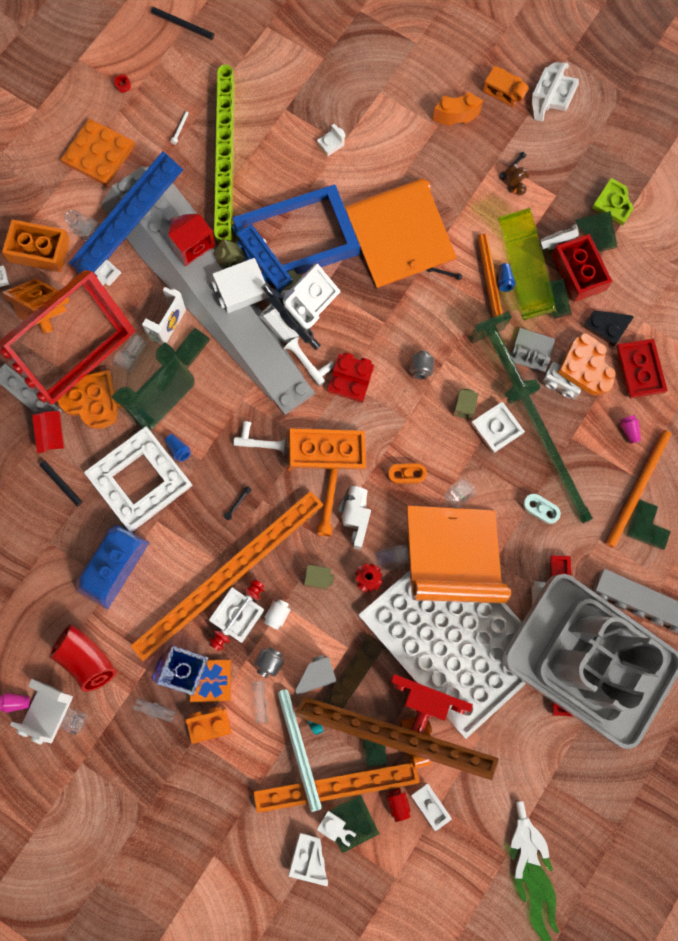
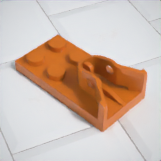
M290 428L287 432V437L289 438V465L287 471H291L293 468L366 469L365 431Z

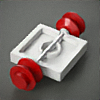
M254 579L253 582L249 580L251 584L249 588L244 587L246 596L231 588L209 619V621L222 629L221 632L213 631L215 635L213 639L208 638L211 641L209 646L218 652L220 649L224 650V643H230L227 637L228 634L243 643L265 611L252 601L253 599H260L258 595L260 591L265 592L263 589L264 585L258 580Z

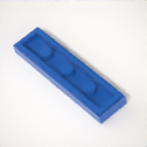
M252 224L236 233L241 243L252 258H255L260 269L278 292L293 283V279Z

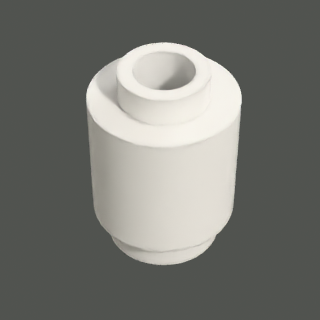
M280 599L277 602L273 601L265 615L264 623L278 630L284 624L291 610L287 608L289 604Z

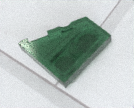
M611 211L576 220L577 226L580 227L585 235L590 234L599 252L618 248Z

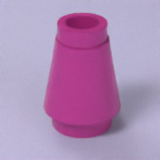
M635 415L620 419V426L630 444L641 441L639 421Z
M6 692L5 695H0V711H4V713L30 707V696Z

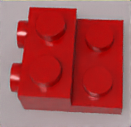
M350 353L339 354L327 392L363 403L375 364H371L372 361L367 358L355 359L354 355Z

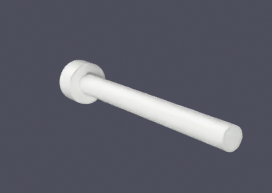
M187 111L185 112L174 137H172L170 140V142L174 145H176L178 142L177 137L189 114Z

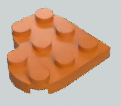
M588 334L577 337L570 344L557 372L593 396L609 392L613 387L616 375L614 369L604 363L606 347Z
M110 370L86 375L57 400L59 406L67 415L80 416L82 421L91 429H104L117 421L118 404Z

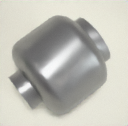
M419 351L413 354L410 361V373L416 379H427L433 374L435 359L427 351Z
M271 647L262 649L254 661L255 667L258 668L257 673L265 678L268 675L276 676L284 664V660L281 658L283 654Z

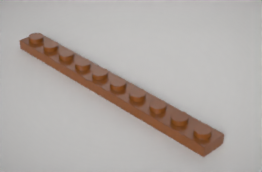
M305 696L302 697L295 711V716L492 781L498 766L499 758Z

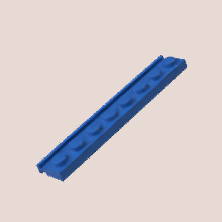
M162 151L69 261V264L79 274L84 270L93 271L94 273L106 259H109L184 169Z

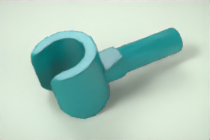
M308 721L313 734L318 735L324 732L322 725Z

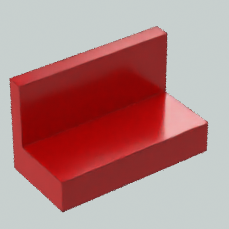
M60 410L36 412L33 414L37 453H45L51 449H64Z

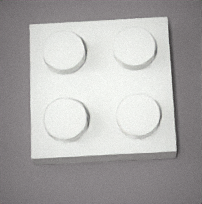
M503 402L471 423L493 454L525 432Z

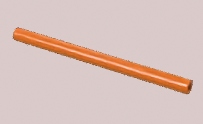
M662 431L605 543L607 546L615 548L672 435L670 431Z

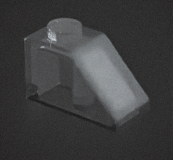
M464 478L448 488L445 498L453 508H461L477 494L475 492L476 488L470 481L467 482Z
M408 544L393 546L374 553L376 565L381 571L410 567Z

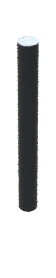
M156 7L151 9V14L208 39H214L215 33Z

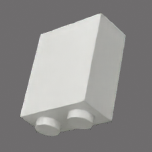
M255 258L213 273L214 281H211L215 292L219 291L221 296L218 298L222 309L226 308L227 313L269 297L261 289L265 281Z

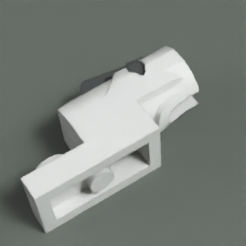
M350 486L338 511L342 515L343 526L358 530V532H353L351 542L354 543V549L361 550L371 513L370 509L364 508L366 507L368 491L361 487Z

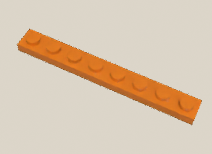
M410 763L318 779L314 780L319 800L326 801L418 784L420 781L418 770L410 766ZM303 782L254 791L257 813L309 804Z

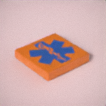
M231 660L190 661V702L231 701Z

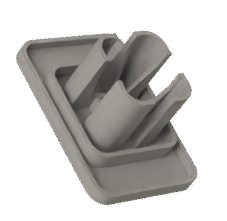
M567 574L554 575L547 581L503 655L504 665L510 673L614 745L625 749H632L641 742L678 677V652Z

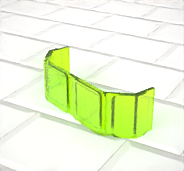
M531 208L497 217L516 282L522 319L527 320L557 311Z

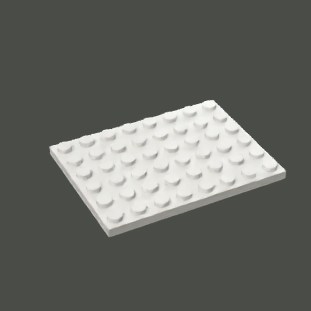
M409 570L358 615L416 683L473 704L471 712L465 711V714L451 710L452 705H450L446 717L464 739L468 738L526 684L510 673L503 662L504 652L522 623L505 603L413 600Z

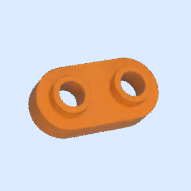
M418 463L395 464L390 467L388 472V478L394 484H419L425 480L427 475L426 468ZM399 472L401 477L396 478L394 473ZM418 472L420 476L415 477L413 473Z

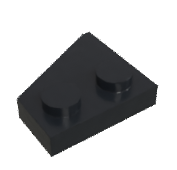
M594 310L583 328L610 345L615 346L634 316Z

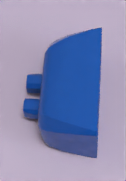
M120 525L109 528L76 580V591L108 610L150 542L129 532Z

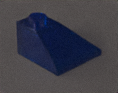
M170 645L158 659L151 678L158 685L194 696L209 657Z

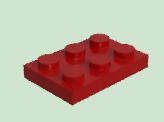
M654 339L623 343L616 346L629 399L662 394L668 391Z

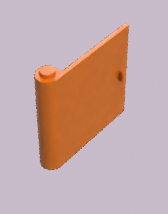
M424 178L344 206L376 288L457 259L430 192V183Z
M424 506L406 507L411 595L413 600L507 603L511 598V589L501 581L494 510Z

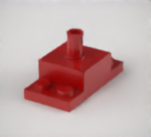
M395 674L391 678L390 682L394 683L393 688L404 692L406 688L409 689L404 705L415 709V712H417L411 728L412 731L417 732L420 724L418 733L424 734L428 718L431 716L445 721L450 705H452L451 710L461 714H465V711L471 712L473 704Z

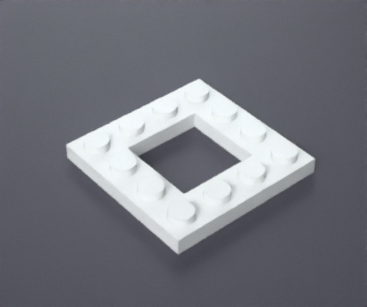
M144 427L84 472L129 532H133L193 486L147 427ZM144 454L163 478L164 482L133 504L114 480L113 476Z

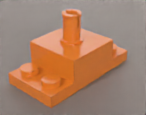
M35 278L2 292L5 300L12 303L17 317L24 321L59 290ZM68 297L36 323H39L41 332L49 333L53 331L50 318L66 311L64 304L70 302Z

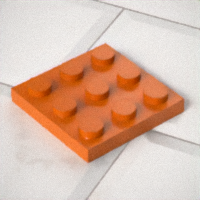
M89 118L61 158V162L108 187L134 148L135 142Z

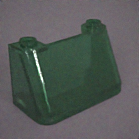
M166 342L156 351V359L162 366L137 392H134L129 387H122L111 396L119 410L141 429L147 427L149 430L153 429L195 384L193 374L174 349Z

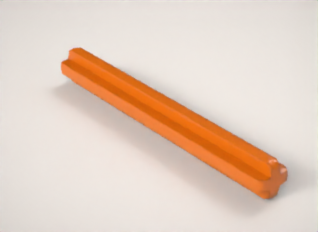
M486 233L479 234L477 239L492 318L499 319L502 318L503 312L488 235Z

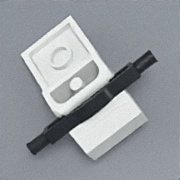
M314 264L290 290H283L279 293L277 290L273 291L268 283L263 284L261 289L269 296L268 301L271 304L259 316L283 343H289L300 336L305 343L309 342L314 350H317L321 344L313 337L314 333L310 327L320 318L318 315L341 291L318 264Z

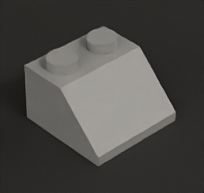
M324 655L312 658L313 662L309 663L296 688L298 695L336 683L329 657L325 658Z

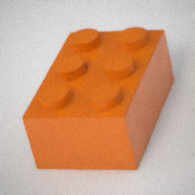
M12 219L2 254L10 263L61 273L71 239L64 229Z

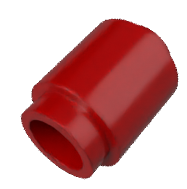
M400 789L389 791V796L386 797L391 817H394L395 822L409 819L411 817V809L406 792H401Z

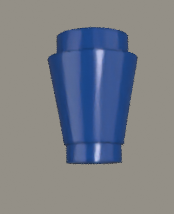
M503 263L499 266L497 286L502 292L512 291L516 282L510 264Z
M174 434L166 437L165 442L175 460L183 462L190 457L191 451L189 446Z

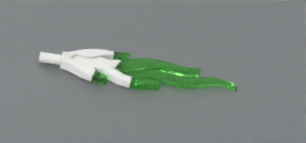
M524 801L515 802L518 819H516L517 824L510 843V857L512 859H515L517 851L520 849L515 867V883L521 900L526 902V894L523 888V881H525L531 899V923L542 941H552L543 920L544 900L547 903L550 926L555 933H559L556 925V894L550 879L542 869L537 858V850H539L543 863L549 871H553L549 859L548 846L543 836L532 825L529 818L526 817Z

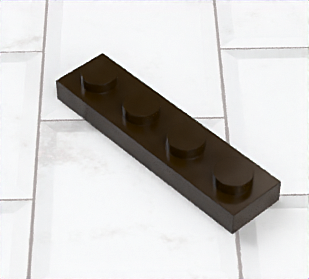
M367 636L323 702L344 708L384 647Z

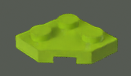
M613 178L609 180L592 209L622 226L634 208L632 202L630 203L627 186Z

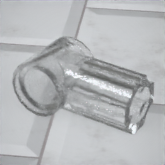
M133 334L124 348L115 354L112 363L131 373L137 365V358L147 344L146 340L137 334Z

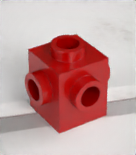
M366 563L364 567L360 565L354 574L356 576V587L365 593L367 591L371 593L373 589L377 591L383 582L381 580L383 575L380 573L381 569L372 563L371 565ZM369 573L373 576V578L371 580H367L365 578V575Z

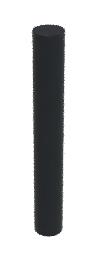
M46 461L41 462L39 466L77 507L80 506L83 501Z

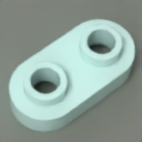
M530 494L524 499L523 507L532 516L546 524H553L559 520L561 515L560 509L553 503L537 494ZM530 502H534L536 507L532 508ZM551 512L552 518L547 517L546 513Z

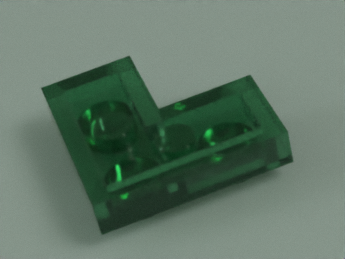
M639 500L626 536L664 550L671 531L653 525L658 506Z

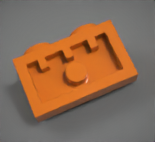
M220 706L209 709V714L202 715L201 712L189 714L190 718L185 719V722L188 725L191 744L232 734L227 710H222Z

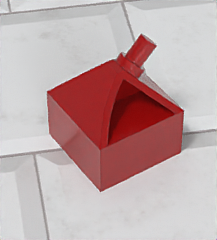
M185 214L170 219L171 224L168 236L171 248L184 266H187L215 246L213 231L200 214Z

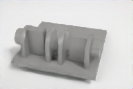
M520 328L510 362L545 373L551 359L550 355L555 339Z

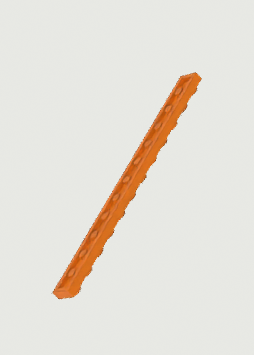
M312 491L308 492L130 647L145 662L318 512L324 504Z

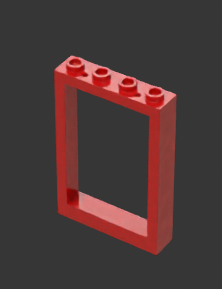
M84 270L0 340V354L5 359L9 358L13 363L11 365L18 374H22L25 377L24 382L29 388L35 389L37 392L36 397L42 403L46 402L53 405L132 336L136 330L93 271ZM80 286H83L116 331L46 391L10 345Z

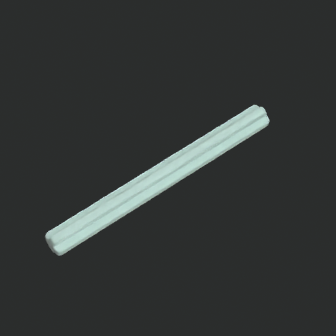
M284 689L278 692V697L309 807L312 812L321 809L320 800L288 690Z

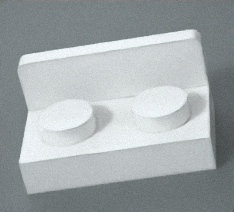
M553 362L542 383L551 390L561 392L564 397L575 400L580 394L581 388L558 374L560 365Z

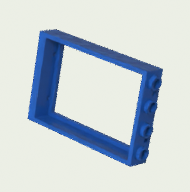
M335 184L233 217L234 224L231 226L234 236H236V233L244 229L246 225L329 199L347 244L282 266L287 272L294 269L296 274H303L314 264L324 267L360 255L359 242ZM238 240L237 244L242 248L246 256L244 262L253 259L241 241ZM261 272L265 283H268V285H270L271 282L268 280L266 275L263 272Z

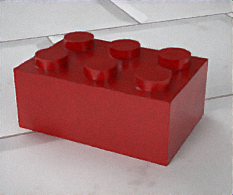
M590 234L555 247L551 256L573 302L607 291L613 281Z

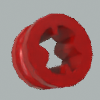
M122 74L114 79L117 91L125 93L131 89V82L128 76ZM120 82H123V83L125 82L126 84H125L124 86H122V84H121V86H120L119 83H120Z

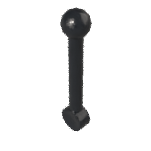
M521 152L509 168L517 164L521 159H524L526 153ZM506 171L500 173V179L505 180L507 178Z
M433 267L426 270L429 273L433 271L455 277L457 280L462 279L461 273L454 274Z
M249 486L244 488L243 494L232 509L225 513L224 518L226 520L232 519L233 512L244 497L251 492Z

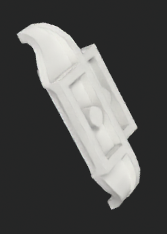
M555 62L548 68L545 67L532 94L535 120L543 122L545 111L549 110V108L562 111L567 110L579 84V79L564 76L565 69L569 67L568 63Z

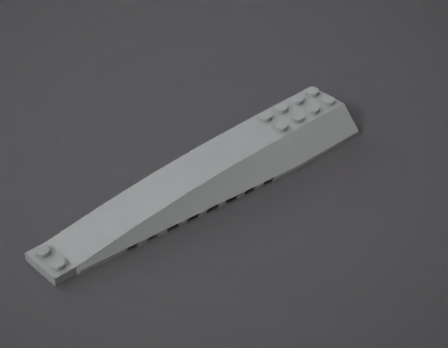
M148 167L139 168L111 187L101 204V207L108 215ZM172 183L126 239L140 258L170 290L175 289L181 293L184 305L189 312L220 343L222 348L241 366L271 401L275 402L281 412L287 415L315 395V392L304 379L303 374L288 351L284 349L280 339L260 318L259 315L262 312L256 303L227 313L226 308L222 309L218 300L221 297L219 291L215 292L211 281H214L213 273L226 269V267L218 264L213 254V251L218 247L215 240V246L187 266H184L173 252L168 236L171 224L170 219L180 215L197 213Z

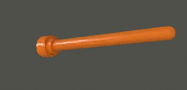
M330 469L323 519L320 525L317 526L316 532L320 536H332L333 528L331 527L330 518L338 469Z

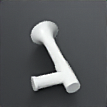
M299 337L291 340L284 349L293 351L318 386L322 385L325 382L322 376L334 369L335 365L330 361L317 371L300 349L298 344Z
M248 421L243 422L241 438H234V446L277 449L284 456L287 453V436L282 441L249 439L251 422Z

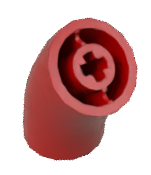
M69 624L60 634L49 654V658L61 665L74 678L83 692H90L103 687L117 673L114 665L102 649L90 637L72 624Z

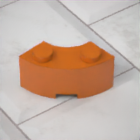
M467 92L464 96L458 98L444 95L434 108L432 120L449 126L462 122L463 124L468 123L480 114L483 100L471 92Z

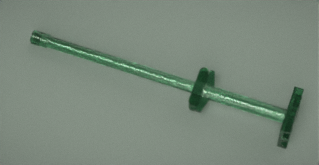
M507 311L475 325V329L471 332L472 335L469 336L471 343L473 344L489 337L513 385L504 393L505 398L508 397L507 402L512 404L522 400L577 509L582 523L593 519L530 395L540 389V385L536 379L523 381L499 334L511 320L510 312Z

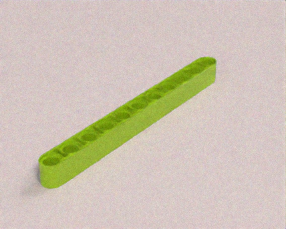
M226 64L221 65L217 71L214 234L218 245L223 240L232 242L231 225H233L235 80L233 68ZM221 235H227L225 238H220Z

